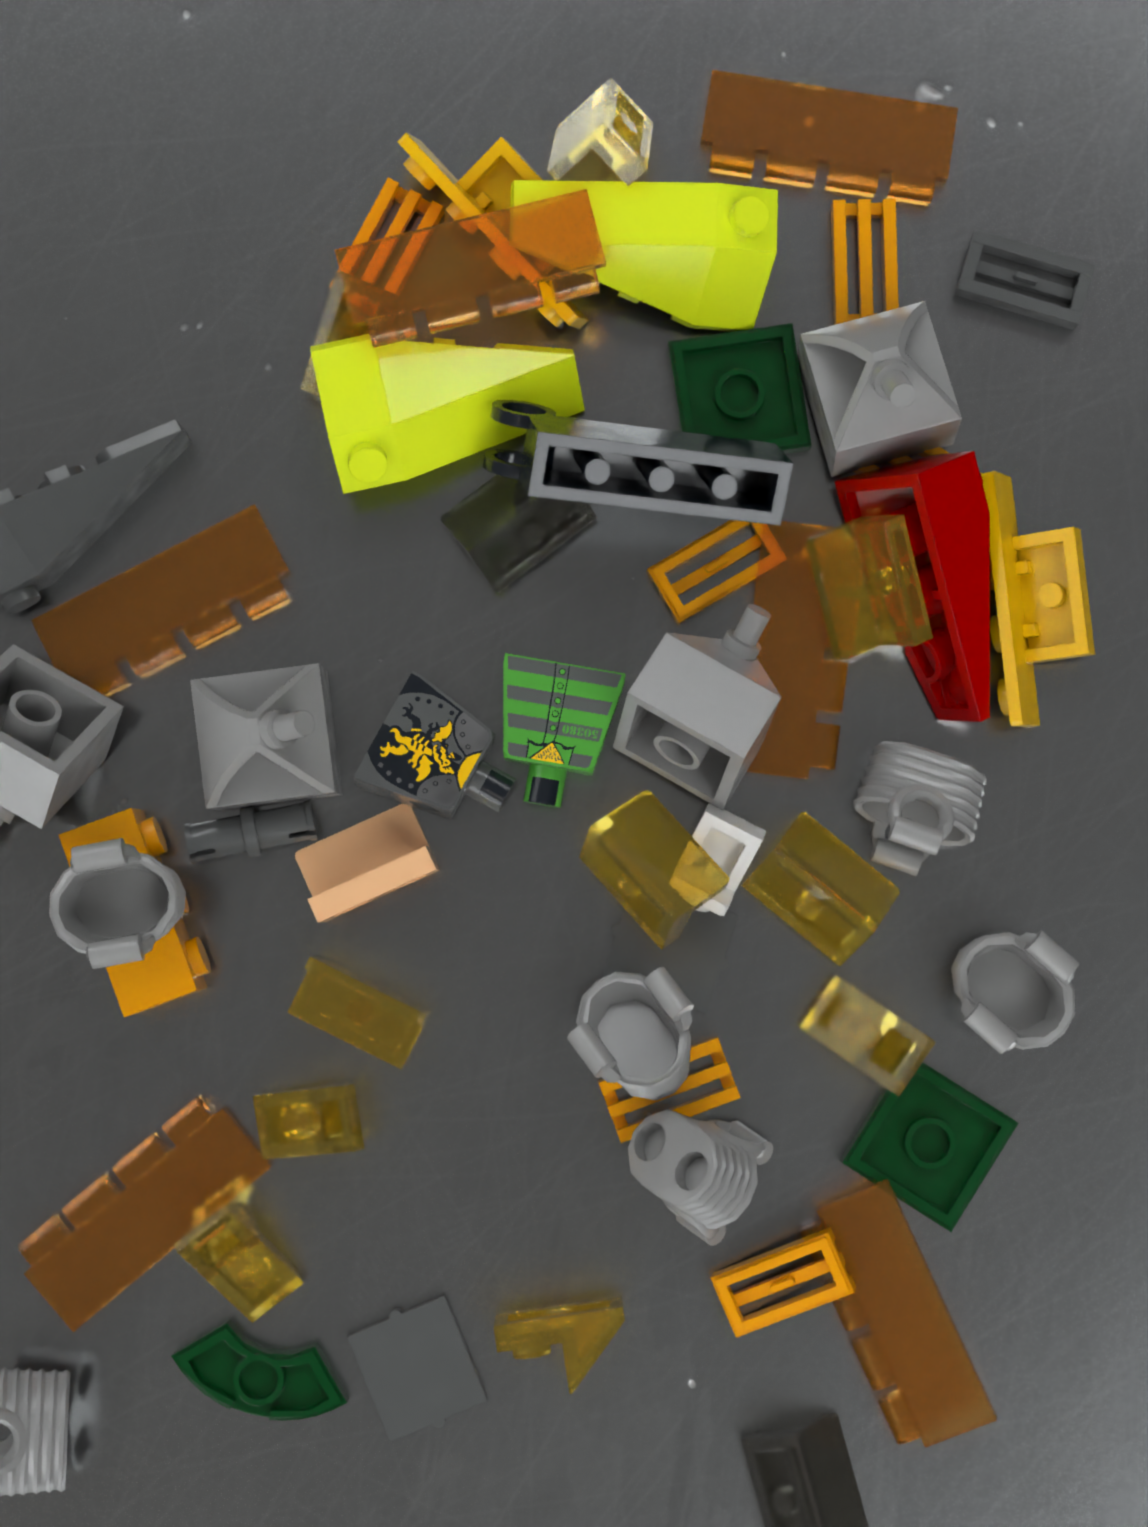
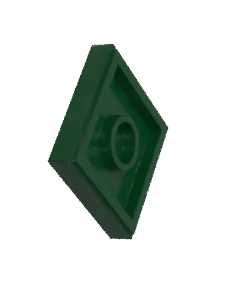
M793 323L668 341L667 347L681 432L775 443L785 454L811 449L812 444Z
M906 1053L839 1161L952 1232L1019 1123L911 1054Z

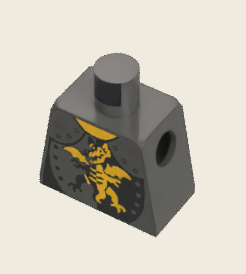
M412 671L353 776L355 786L364 791L447 819L453 818L465 795L499 812L516 778L484 761L494 743L496 734L424 676L415 671Z

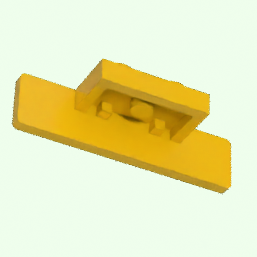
M406 132L397 141L410 155L403 163L406 169L429 191L436 184L453 201L446 208L449 215L469 235L473 236L478 230L483 233L495 246L488 254L489 257L512 281L515 282L521 275L538 292L531 302L548 321L557 328L565 321L569 326L581 329L589 321L547 276L555 267L509 247L511 183L514 180L544 179L506 139L500 137L459 181L421 140Z
M997 471L985 472L981 476L990 512V590L995 591L997 615L991 617L990 634L995 651L1002 653L1004 678L999 679L997 686L998 702L1003 715L1009 716L1012 727L1027 728L1039 726L1040 718L1033 664L1095 655L1081 529L1068 527L1018 536L1011 477Z

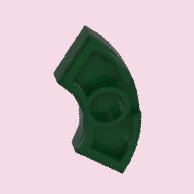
M231 1319L175 1351L171 1356L188 1380L216 1403L228 1409L234 1408L251 1415L269 1418V1420L287 1421L315 1417L346 1404L349 1400L347 1393L318 1342L297 1350L268 1349L246 1338Z

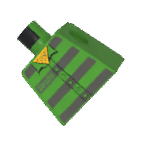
M505 653L503 662V755L505 761L529 765L524 802L561 808L567 772L593 776L624 688L625 673Z

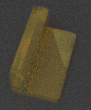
M610 78L557 126L547 172L557 181L593 149L629 186L648 169L653 122L620 86Z
M904 515L861 516L809 537L806 540V547L835 659L849 660L880 645L916 646L933 638Z
M648 790L641 792L591 825L579 856L661 950L681 936L691 913L725 890L729 882L728 875L654 794Z
M806 812L799 814L779 842L754 868L741 885L839 967L876 931L900 893L897 886Z
M310 956L305 966L308 972L287 1013L402 1070L431 1010L323 956Z

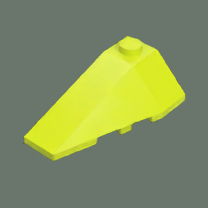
M514 180L511 183L509 247L577 278L584 275L619 291L617 296L635 304L641 301L672 315L671 320L686 327L726 332L754 329L777 254L778 190L702 182Z
M369 333L310 346L328 438L343 494L406 481L526 434L527 429L505 425L490 417L494 401L517 400L535 403L554 410L556 416L570 417L585 411L573 349L497 343L493 348L456 345L455 339L433 338V343L396 340L395 334Z

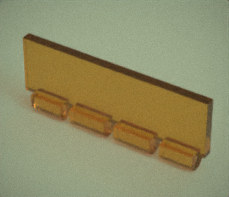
M712 69L700 145L712 146L709 169L752 175L757 153L768 155L764 175L767 178L814 185L817 165L821 163L829 165L826 187L876 194L880 173L891 174L887 193L888 197L931 203L935 183H946L948 180L958 108Z
M587 189L335 249L354 328L367 325L373 348L417 338L412 314L424 311L430 334L479 323L481 320L476 298L487 296L493 319L543 307L540 282L549 281L555 304L600 293V286L596 269L606 267V260Z
M254 504L31 621L53 666L105 695L127 683V679L118 661L127 658L137 677H140L183 654V650L174 632L183 628L187 638L195 648L238 626L239 622L230 606V603L239 599L251 619L290 599L280 580V577L289 573L290 570L258 508Z
M782 521L781 526L763 524L754 605L768 611L771 614V618L758 640L762 648L757 659L782 698L762 746L747 772L809 779L810 767L831 770L836 768L841 726L816 722L817 711L843 712L849 663L824 659L825 648L850 651L856 600L831 596L832 587L858 588L863 543L839 539L840 527Z
M196 1096L162 1124L164 1132L176 1145L171 1151L154 1133L150 1134L112 1166L116 1176L126 1186L123 1191H120L109 1177L102 1174L63 1207V1212L75 1226V1231L71 1232L57 1216L53 1215L18 1244L19 1251L31 1265L24 1275L73 1332L272 1167L270 1161L224 1107L214 1114L206 1103Z
M883 1180L818 1207L816 1211L820 1220L804 1226L799 1231L802 1238L829 1227L832 1229L836 1238L834 1243L838 1252H842L846 1262L845 1268L848 1275H852L856 1285V1290L853 1294L834 1300L832 1303L846 1332L867 1324L870 1326L871 1331L853 1339L851 1345L872 1390L878 1391L895 1383L898 1387L897 1391L891 1392L878 1400V1404L896 1443L901 1445L920 1437L926 1448L997 1421V1414L889 1180ZM821 1250L810 1254L813 1262L824 1258ZM833 1277L826 1280L824 1285L834 1282Z

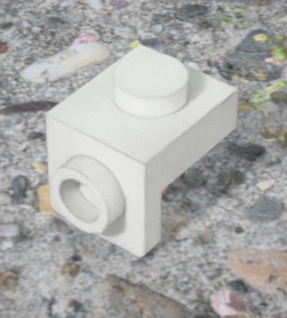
M709 803L675 866L667 888L676 893L679 899L692 909L701 912L711 911L719 916H724L738 885L763 842L766 830Z

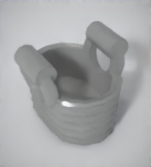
M883 741L873 746L874 753L869 756L870 765L865 767L866 775L861 778L862 786L857 789L858 796L853 800L855 811L865 819L873 822L871 830L873 843L871 862L916 876L922 862L930 854L936 855L940 845L964 846L975 840L974 831L977 830V820L980 818L979 808L982 807L981 797L985 795L984 786L987 785L986 776L983 772L962 760L906 742ZM888 825H890V831L887 839L885 838V830L888 827Z
M123 838L72 847L71 867L63 871L50 892L49 916L57 936L77 952L86 954L92 969L144 960L145 954L152 951L154 943L168 934L182 917L186 898V891L178 874L173 869L162 864L149 854L139 853L135 846L126 844Z
M1042 930L1036 934L1026 932L1020 936L1007 932L976 938L959 950L951 967L954 993L962 1002L961 1013L964 1016L963 1022L999 1054H1003L1006 1050L1009 1051L1014 1047L1022 1050L1048 1047L1065 1034L1075 1016V989L1071 980L1074 978L1075 970L1080 963Z
M665 967L657 968L647 977L640 973L614 972L597 980L583 994L576 1018L577 1027L569 1033L567 1040L596 1078L602 1077L609 1083H619L631 1096L659 1100L674 1094L688 1077L692 1040L689 1028L692 1023L691 1010L694 1004Z
M670 1109L647 1116L634 1130L628 1146L631 1174L642 1186L662 1199L665 1206L676 1216V1220L711 1246L717 1245L722 1241L726 1234L725 1225L736 1221L748 1207L758 1184L757 1164H765L773 1153V1144L739 1121L727 1122L720 1119L702 1121Z
M6 1367L1 1369L0 1423L7 1426L11 1434L9 1437L0 1440V1497L2 1495L12 1497L15 1494L24 1496L26 1493L31 1492L37 1495L41 1491L51 1493L53 1490H58L59 1492L65 1490L70 1372L68 1370L58 1372L54 1369L51 1372H46L42 1368L39 1371H32L30 1367L27 1370H20L18 1367L14 1370H9Z

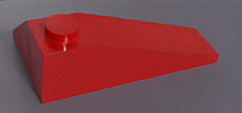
M965 451L929 455L834 481L850 542L859 561L869 557L885 590L877 594V597L885 614L893 610L895 611L908 635L909 641L906 643L905 654L937 719L982 722L990 718V512L975 452Z

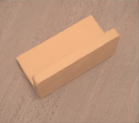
M405 804L393 807L302 848L295 853V859L312 895L307 900L318 923L327 922L440 871L413 808Z

